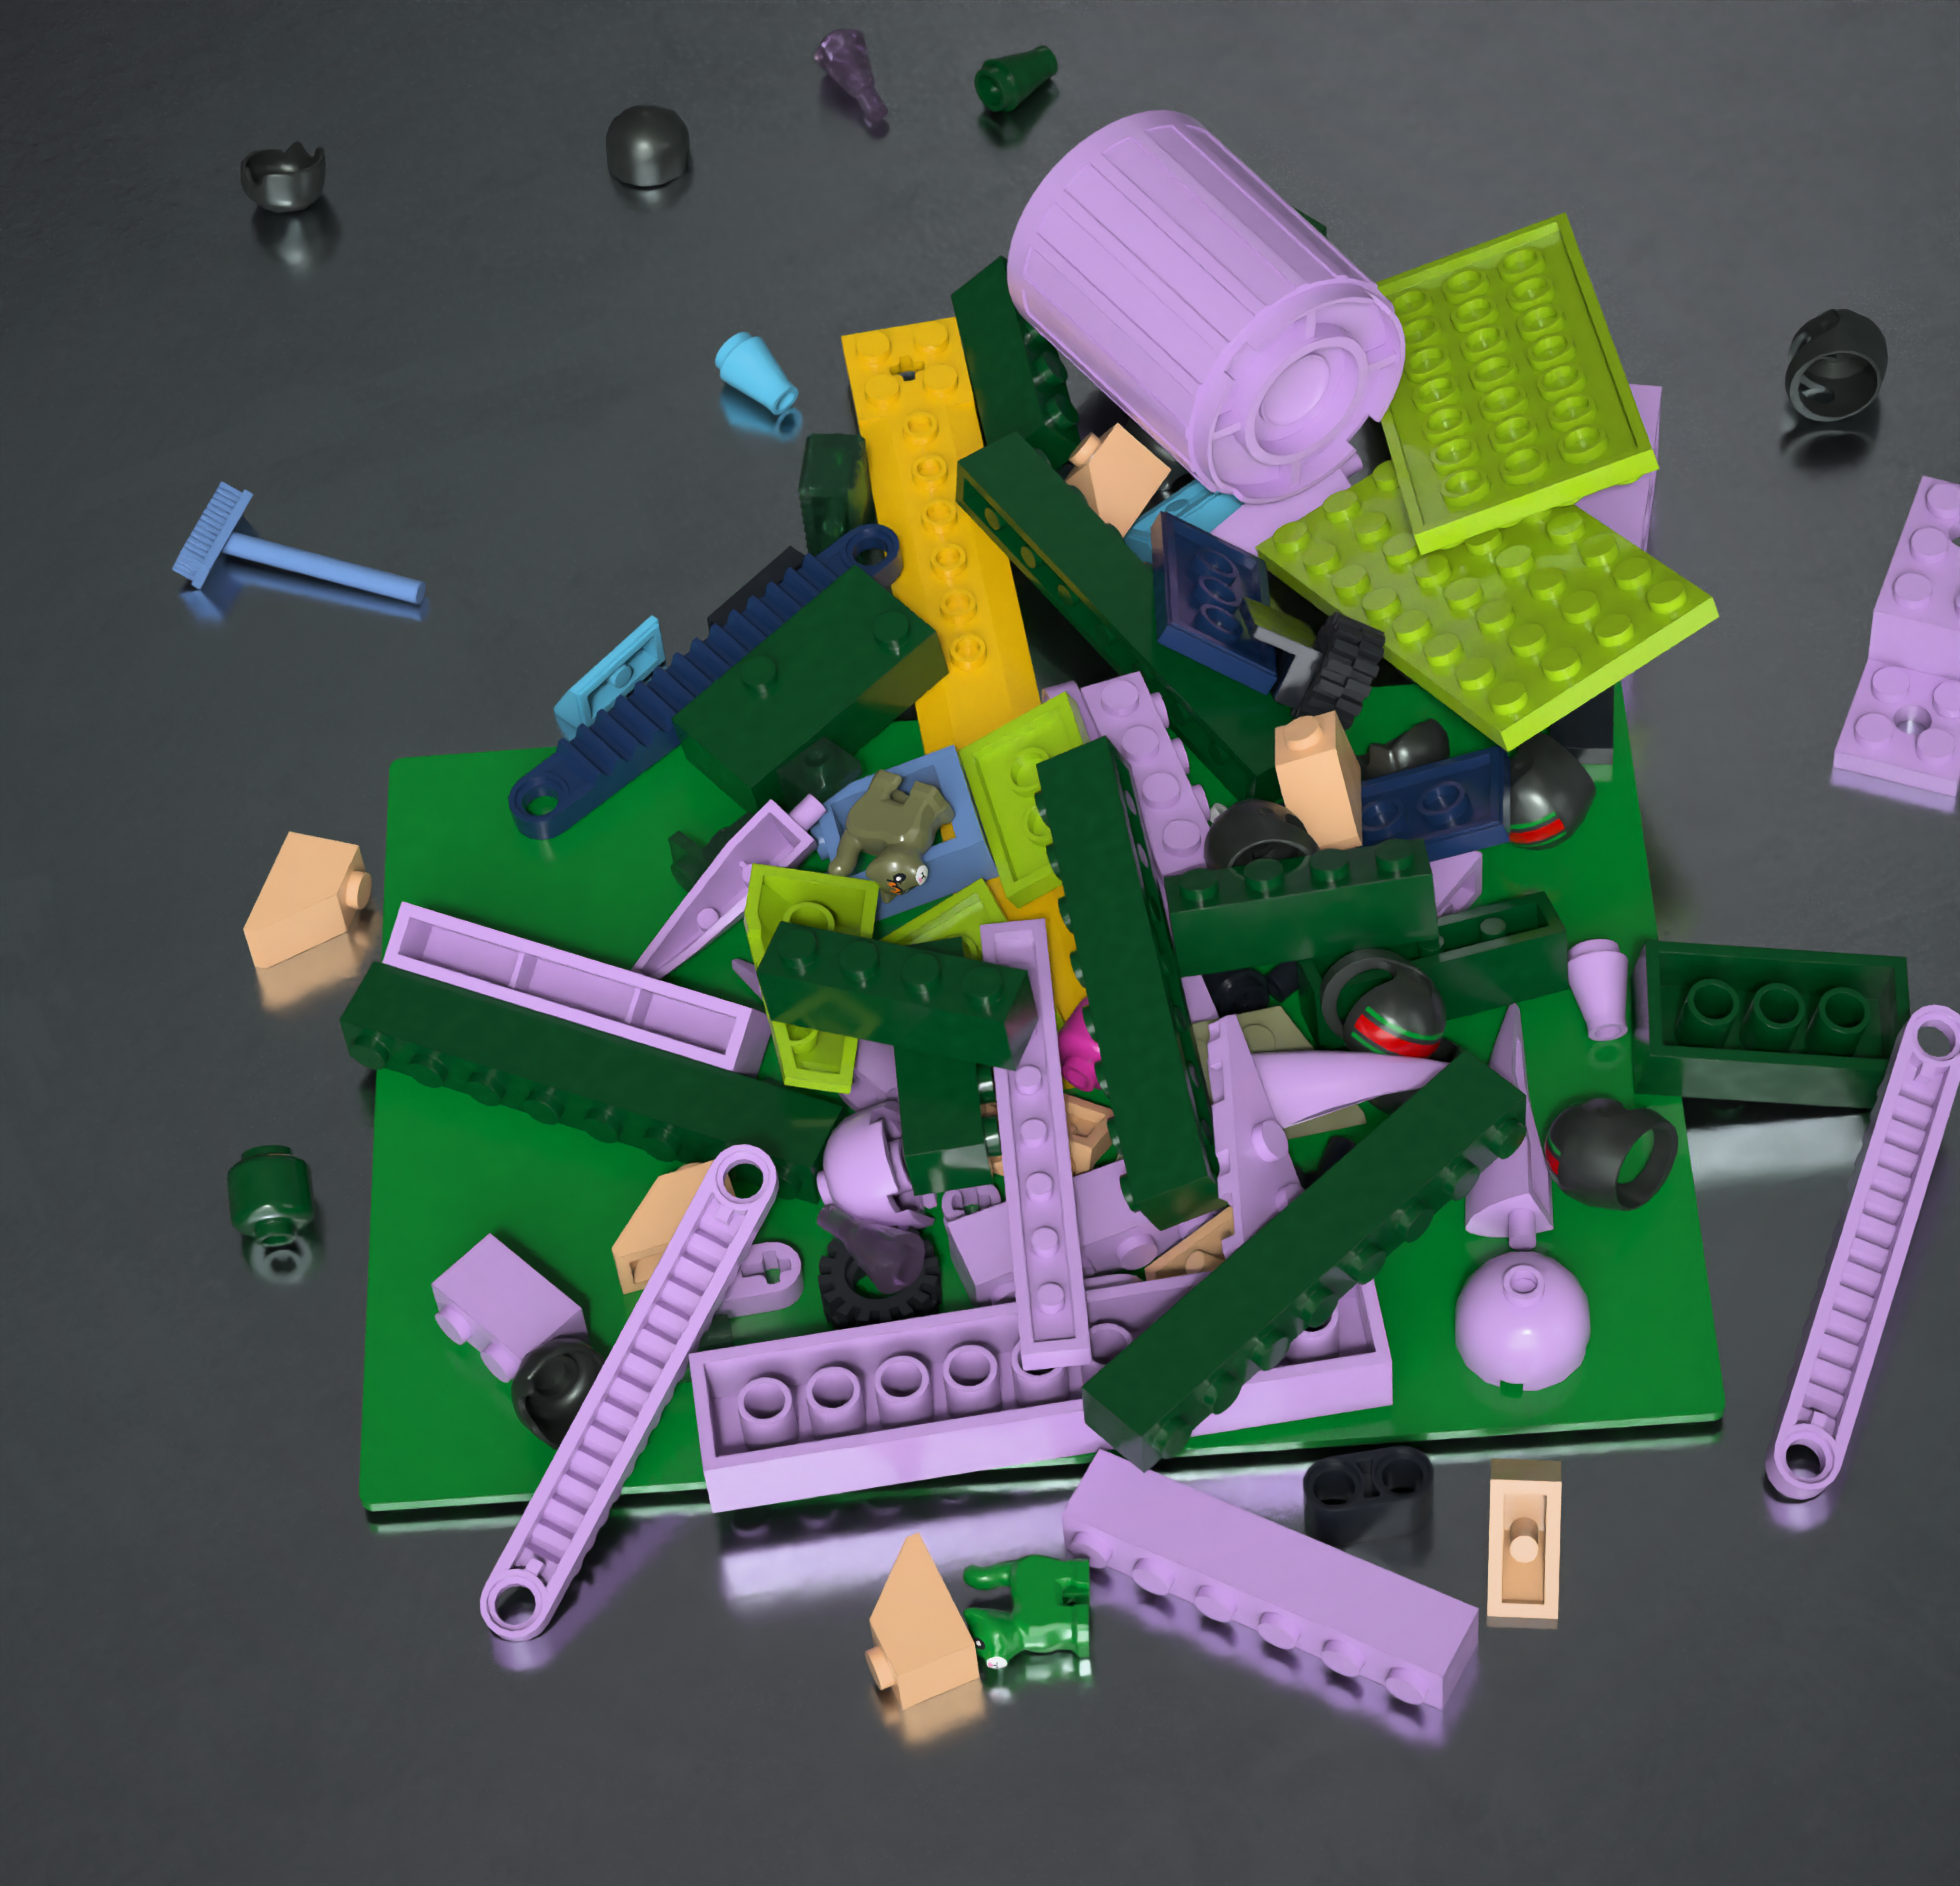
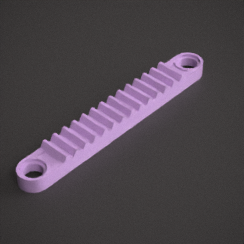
M1935 1004L1924 1006L1914 1012L1905 1022L1897 1035L1884 1079L1877 1090L1876 1095L1878 1098L1869 1116L1871 1121L1861 1141L1863 1146L1855 1160L1854 1165L1856 1168L1847 1186L1849 1191L1839 1211L1841 1216L1833 1230L1832 1237L1834 1238L1824 1259L1826 1264L1817 1281L1819 1286L1810 1303V1315L1802 1329L1803 1337L1794 1354L1796 1359L1786 1380L1788 1385L1780 1399V1410L1766 1451L1765 1469L1769 1481L1776 1490L1790 1498L1803 1500L1817 1496L1835 1480L1843 1463L1960 1082V1015L1946 1006ZM1929 1026L1942 1031L1950 1044L1949 1054L1936 1057L1924 1052L1917 1039L1918 1030ZM1805 1445L1816 1453L1820 1462V1472L1817 1477L1801 1478L1790 1470L1786 1462V1451L1789 1446Z
M747 1144L734 1145L722 1151L712 1162L488 1578L480 1598L481 1615L486 1625L502 1639L512 1642L528 1641L541 1634L549 1624L573 1577L579 1573L583 1558L594 1545L596 1534L600 1527L605 1524L612 1504L618 1500L625 1480L633 1472L636 1459L644 1451L651 1431L657 1427L664 1407L672 1399L676 1384L683 1378L689 1362L688 1354L697 1352L703 1334L711 1326L714 1313L721 1307L728 1287L734 1283L741 1263L749 1255L751 1244L771 1209L779 1189L776 1168L769 1155L760 1148ZM748 1163L755 1165L763 1174V1184L757 1194L750 1198L740 1199L728 1193L725 1188L727 1173L738 1164ZM522 1586L528 1588L535 1597L536 1606L533 1615L522 1624L511 1625L502 1621L497 1610L499 1597L505 1590L511 1587Z

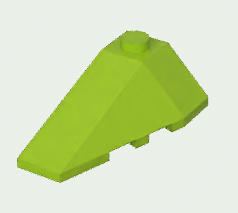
M752 863L743 921L756 971L780 921L872 939L879 886L875 881ZM763 997L784 1085L850 1094L858 1038L771 1021Z

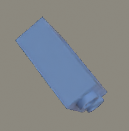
M954 745L884 770L897 774L903 779L897 790L904 792L908 796L915 781L936 787L946 802H949L955 813L952 826L956 838L931 846L922 856V861L928 869L927 879L922 885L915 887L906 894L897 895L888 904L882 901L879 888L874 922L958 892L980 878L988 881L999 877L963 763ZM875 774L814 796L827 810L819 819V822H816L810 828L812 838L817 845V852L822 861L830 858L831 862L836 857L839 841L846 828V817L856 801L868 791ZM853 870V872L847 876L851 878L874 881L866 877V871L855 874V871Z

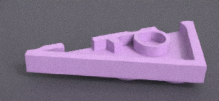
M1236 1014L1225 1016L1208 1025L1210 1039L1207 1044L1209 1067L1215 1070L1222 1068L1225 1099L1212 1105L1215 1154L1220 1166L1217 1177L1218 1197L1228 1202L1233 1208L1235 1234L1222 1240V1251L1225 1259L1230 1257L1305 1191L1301 1187L1288 1153L1286 1134L1275 1119Z

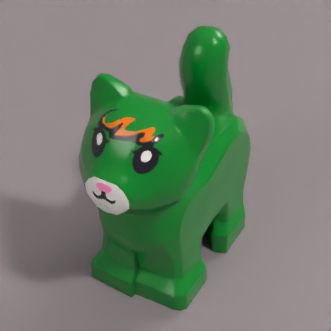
M1032 1554L1016 1560L993 1563L985 1567L969 1565L964 1569L962 1574L963 1581L971 1588L979 1591H989L1000 1587L1009 1588L1012 1605L1010 1612L974 1607L966 1608L963 1611V1616L968 1624V1631L975 1643L976 1654L983 1658L987 1667L994 1669L1007 1666L1015 1655L1023 1650L1047 1653L1064 1649L1072 1650L1079 1658H1090L1089 1559L1061 1560L1047 1555ZM1072 1601L1077 1603L1075 1605H1068Z

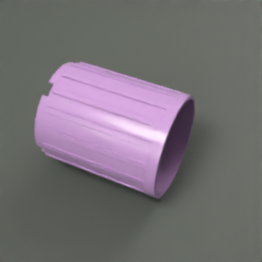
M1170 110L1145 111L1121 118L1094 132L1075 146L1053 167L1033 193L1017 223L1008 254L1007 283L1012 302L1019 314L1211 492L1216 493V491L1235 495L1244 503L1263 504L1283 500L1311 488L1336 471L1357 451L1348 442L1369 416L1376 422L1381 421L1396 393L1403 372L1406 347L1403 328L1394 313L1395 309L1392 302L1377 289L1378 285L1227 148L1213 133L1187 114Z

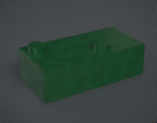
M854 564L675 714L671 721L686 759L753 817L770 799L787 812L943 679L949 671L936 630Z
M1645 940L1630 978L1635 1094L1873 1109L1878 1098L1876 1095L1877 1090L1884 1079L1897 1035L1911 1016L1907 958L1900 956Z

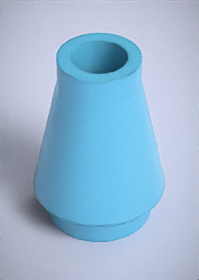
M740 332L728 339L718 351L715 365L720 370L722 381L764 405L774 415L782 414L794 404L799 391L789 381L762 337H752L748 332Z

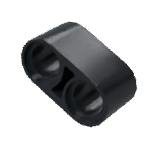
M1394 1446L1333 1456L1316 1461L1308 1468L1303 1478L1304 1525L1308 1534L1315 1540L1327 1545L1343 1546L1409 1535L1422 1530L1429 1524L1433 1515L1434 1468L1430 1459L1418 1449L1409 1446ZM1397 1487H1409L1415 1491L1409 1494H1397L1390 1490ZM1329 1498H1340L1347 1501L1341 1505L1322 1503L1323 1500Z

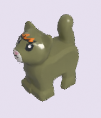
M880 769L873 776L868 791L850 809L846 817V828L837 847V855L829 863L827 872L831 875L847 877L855 869L861 851L870 855H876V858L868 865L865 875L867 878L874 880L879 886L882 901L888 904L897 895L906 894L915 887L925 883L928 869L922 861V856L933 844L935 834L940 826L951 823L955 813L949 802H946L936 787L915 781L908 796L904 792L897 790L903 780L899 775Z

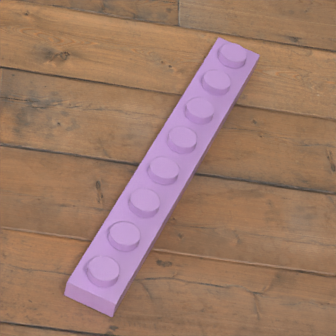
M1045 918L980 925L983 962L1027 970L1039 1019L1017 1070L1012 1071L993 1067L1023 1371L1092 1364Z

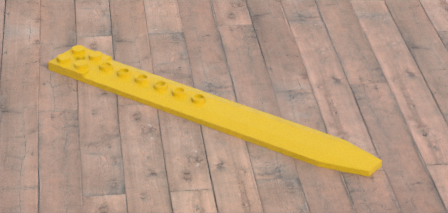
M956 317L841 336L843 355L877 523L893 530L898 537L902 554L903 568L900 576L890 585L891 592L894 597L936 630L949 671L943 679L914 702L925 755L954 745L958 752L962 748L1041 705L1009 558L955 501L957 461L978 451L984 445ZM913 371L915 372V379L904 381L902 375L899 374ZM952 822L940 826L942 842L956 838ZM1000 877L985 881L1009 922L1045 918L1053 1001L1064 1022H1066L1077 1005L1087 997L1086 988H1083L1076 978L1070 961V952L1077 948L1074 934L1067 929L1058 907V898L1065 896L1063 885L1018 909L1006 898ZM1062 1076L1063 1090L1076 1088Z

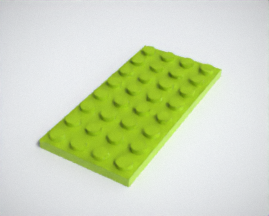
M1566 212L1376 282L1378 285L1377 289L1392 302L1395 309L1394 313L1402 325L1405 336L1406 348L1403 372L1396 393L1381 419L1413 536L1421 555L1437 549L1446 550L1454 548L1470 537L1495 528L1512 527L1528 516L1556 506L1565 507L1575 504L1586 495L1614 485L1633 483L1644 474L1659 469Z
M1392 460L1381 463L1374 469L1372 474L1350 488L1330 495L1323 505L1299 520L1282 525L1274 532L1273 536L1255 546L1259 558L1265 561L1268 571L1326 615L1333 616L1334 612H1338L1384 632L1385 643L1382 647L1384 649V659L1507 752L1719 617L1711 595L1575 504L1565 507L1556 506L1528 516L1512 527L1495 528L1465 539L1454 548L1446 550L1437 549L1421 555L1413 536Z

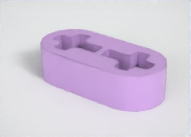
M780 1242L751 1245L749 1255L741 1263L734 1283L728 1287L721 1307L714 1313L712 1321L777 1311L791 1306L799 1299L804 1290V1276L798 1253L790 1246ZM779 1269L780 1282L767 1284L766 1271Z

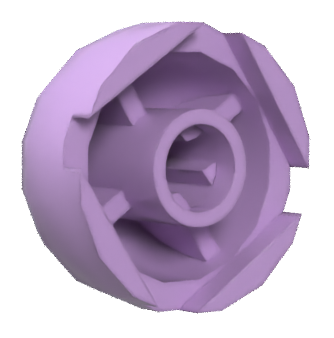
M895 1100L864 1108L844 1118L829 1137L823 1153L824 1170L817 1173L818 1190L828 1209L836 1208L844 1221L854 1226L855 1229L863 1234L866 1233L865 1224L876 1225L877 1231H886V1226L898 1225L901 1234H904L909 1226L919 1230L932 1226L935 1220L925 1216L924 1206L928 1209L936 1207L937 1193L914 1196L904 1158L902 1129L899 1123L901 1122L899 1103Z
M1533 1251L1508 1252L1488 1260L1467 1278L1455 1307V1342L1465 1365L1486 1383L1500 1387V1380L1511 1384H1523V1391H1538L1563 1382L1581 1365L1586 1354V1346L1591 1332L1588 1298L1577 1277L1554 1258Z

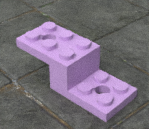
M1922 476L1873 610L1868 660L1835 748L1833 767L1952 797H1956L1960 787V547L1952 542L1953 539L1960 537V484ZM1904 721H1916L1923 724L1927 730L1920 734H1907L1899 730L1896 725Z

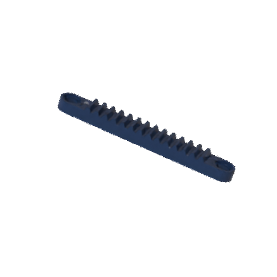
M879 524L860 525L846 533L816 557L808 553L804 556L800 569L796 571L789 567L785 571L784 579L780 584H776L773 581L769 582L763 597L760 599L754 595L749 597L746 609L740 613L733 609L729 613L727 624L723 627L716 623L713 624L707 639L703 641L696 637L692 640L690 651L687 654L683 655L680 652H676L672 657L671 665L667 669L658 666L654 669L651 681L648 683L641 680L636 682L633 694L627 698L620 694L616 697L614 708L610 712L600 709L596 714L594 724L590 727L584 723L580 724L577 727L575 738L571 741L564 737L560 739L556 752L520 778L510 791L508 796L509 808L519 832L530 839L536 840L551 839L564 833L680 745L671 718L854 564L882 587L887 588L900 576L903 568L899 540L893 530ZM877 548L887 552L884 560L876 565L867 566L855 561L856 557L867 549ZM549 796L558 800L556 807L545 815L536 816L525 811L527 805L538 797Z

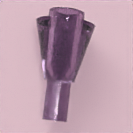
M837 29L827 34L815 53L816 64L847 93L856 98L869 122L874 123L882 120L888 114V109L875 88V79L864 34L856 29Z
M833 1203L825 1205L820 1210L817 1224L843 1242L845 1248L880 1292L884 1294L896 1293L911 1285L919 1277L923 1269L925 1255L924 1242L919 1235L863 1219L858 1220Z

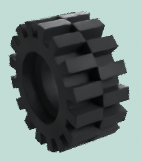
M1334 612L1333 616L1330 615L1326 620L1325 626H1322L1317 633V640L1324 655L1298 709H1291V716L1296 719L1303 716L1314 717L1335 710L1344 731L1346 729L1349 730L1353 724L1354 715H1359L1363 708L1362 702L1364 698H1368L1370 694L1372 679L1377 677L1380 668L1377 664L1383 658L1384 653L1382 648L1385 643L1384 632L1338 612Z
M865 1224L866 1233L858 1235L854 1226H851L843 1231L845 1245L833 1238L827 1245L829 1257L821 1255L818 1265L820 1272L818 1282L824 1315L827 1323L832 1322L833 1331L939 1314L938 1305H942L943 1293L937 1256L934 1257L933 1246L929 1240L925 1239L921 1242L919 1231L909 1226L902 1236L898 1225L886 1226V1231H877L876 1225ZM875 1272H894L902 1275L906 1280L905 1287L900 1292L883 1299L865 1298L858 1295L855 1291L856 1283L859 1280Z

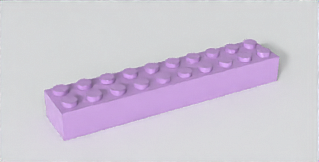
M1212 1271L1085 1291L1092 1364L1023 1371L1016 1302L690 1353L688 1355L702 1465L712 1512L718 1513L1098 1452L1099 1449L1104 1451L1115 1449L1085 1424L1081 1386ZM1374 1278L1365 1285L1357 1283L1338 1300L1334 1312L1322 1325L1316 1328L1309 1326L1290 1343L1287 1353L1275 1367L1268 1371L1261 1369L1242 1386L1238 1397L1227 1410L1218 1415L1210 1414L1192 1430L1191 1437L1393 1405L1392 1358Z

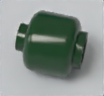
M265 1145L251 1148L241 1154V1161L229 1169L227 1174L230 1222L232 1227L241 1234L255 1237L257 1245L276 1247L289 1244L295 1240L296 1232L303 1230L314 1220L315 1204L311 1168L301 1157L294 1156L291 1148L282 1145Z

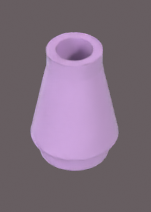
M1594 939L1575 945L1567 954L1568 980L1586 1022L1588 1036L1595 1041H1610L1620 1038L1628 1030L1625 1018L1628 958L1620 953L1619 945L1616 942L1608 939Z

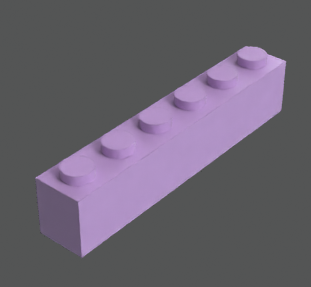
M406 902L401 903L382 962L405 971L754 1079L757 1078L771 1034L767 1014L758 1010Z
M1102 1449L1098 1450L1061 1513L1065 1549L1070 1550L1076 1558L1089 1559L1091 1567L1104 1568L1107 1566L1132 1577L1139 1586L1153 1594L1166 1595L1170 1593L1195 1604L1203 1614L1211 1619L1220 1622L1233 1620L1258 1631L1262 1638L1276 1647L1282 1649H1293L1295 1647L1321 1658L1330 1669L1341 1675L1349 1677L1361 1675L1382 1684L1395 1697L1410 1704L1426 1703L1443 1711L1478 1644L1479 1608L1152 1470L1143 1473L1130 1461Z

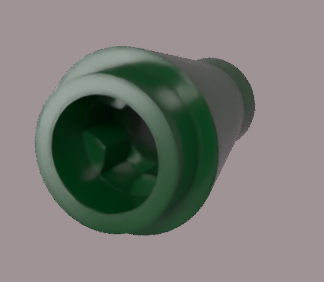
M1039 45L1032 50L988 59L983 63L981 70L976 73L974 78L977 95L981 102L992 111H1012L1042 83L1056 75L1058 63L1054 53L1044 45Z

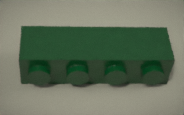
M999 256L950 295L986 443L989 445L1017 431L1033 448L1042 450L1049 459L1052 468L1057 470L1069 461L1070 455L1081 442L1077 427L1079 415L1071 403L1066 385L1068 373L1059 358L1057 348L1041 336L1019 314L1014 306L1007 283L1008 260L1003 256Z
M1423 838L1412 840L1389 839L1373 846L1347 850L1323 849L1308 856L1281 860L1264 858L1242 866L1216 870L1198 868L1189 870L1182 875L1164 877L1173 946L1181 978L1439 939L1433 873Z
M1545 891L1438 917L1439 939L1375 948L1392 951L1401 955L1434 982L1446 1006V1021L1569 989L1567 933ZM1352 952L1296 960L1300 1010L1318 1050H1334L1347 1047L1344 1040L1337 1036L1327 1025L1322 1013L1319 996L1320 985L1325 974L1336 962ZM1371 969L1350 979L1338 996V1016L1346 1020L1349 1012L1358 1000L1373 988L1394 980L1392 974L1384 969Z
M780 921L756 971L771 1021L1012 1071L1017 1070L1039 1020L1027 970Z
M962 936L905 945L966 958ZM893 1046L904 1158L914 1196L994 1184L991 1157L1001 1156L1002 1152L997 1116L986 1117L985 1104L997 1102L992 1066Z

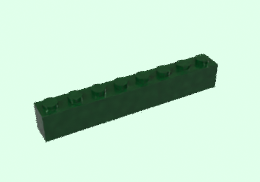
M1017 431L958 460L955 499L957 504L1120 676L1140 671L1149 693H1160L1167 710L1169 728L1239 802L1256 798L1274 803L1283 798L1275 768V728L1287 725L1295 719L1278 702L1274 701L1270 691L1267 695H1264L1157 642L1153 565L1146 561L1142 562L1125 544L1119 530L1114 525L1105 523L1088 506L1083 493L1076 486H1069L1052 468L1044 452L1039 448H1033Z
M1105 735L1037 763L1036 768L1041 790L1035 792L1034 798L1043 822L1050 828L1053 840L1052 843L1046 845L1047 857L1055 875L1062 881L1065 896L1058 898V907L1067 929L1074 934L1077 949L1070 952V961L1076 978L1081 986L1086 988L1089 1002L1088 1005L1082 1007L1084 1023L1091 1038L1098 1043L1101 1060L1094 1063L1095 1074L1103 1093L1111 1101L1114 1116L1107 1119V1128L1115 1149L1123 1156L1127 1172L1120 1175V1187L1131 1211L1134 1213L1141 1212L1159 1231H1163L1229 1204L1218 1197L1217 1177L1220 1166L1215 1154L1212 1108L1132 768Z
M376 961L372 963L339 1019L350 1057L367 1068L374 1070L386 1068L411 1076L417 1082L427 1087L439 1088L443 1086L468 1094L474 1100L487 1106H498L500 1104L528 1113L533 1119L544 1124L554 1125L560 1123L587 1132L594 1139L604 1143H615L617 1141L645 1150L652 1157L664 1162L677 1160L686 1164L705 1163L715 1160L722 1151L734 1145L747 1144L758 1147L769 1155L776 1168L779 1181L776 1197L784 1200L797 1198L818 1205L821 1196L817 1186V1173L824 1170L823 1153L832 1131L845 1118L844 1109L841 1105ZM748 1163L738 1164L728 1172L730 1181L737 1179L762 1187L763 1174L755 1165Z
M1464 1050L1081 1386L1085 1424L1143 1473L1147 1472L1162 1457L1169 1459L1175 1456L1187 1444L1192 1430L1210 1414L1218 1415L1227 1410L1234 1403L1242 1386L1261 1369L1268 1371L1275 1367L1283 1359L1290 1347V1343L1309 1326L1316 1328L1322 1325L1334 1312L1338 1300L1357 1283L1365 1285L1370 1282L1382 1269L1387 1256L1404 1241L1411 1243L1417 1240L1429 1227L1433 1215L1451 1199L1459 1201L1464 1198L1477 1183L1480 1173L1498 1157L1502 1160L1506 1159L1519 1148L1527 1132L1525 1127L1526 1094L1469 1051Z

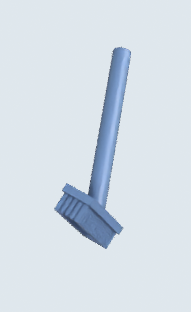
M222 481L184 544L172 568L173 571L192 580L191 585L200 590L221 553L415 604L422 602L426 591L424 581L234 532L253 494L245 489L243 492H240Z

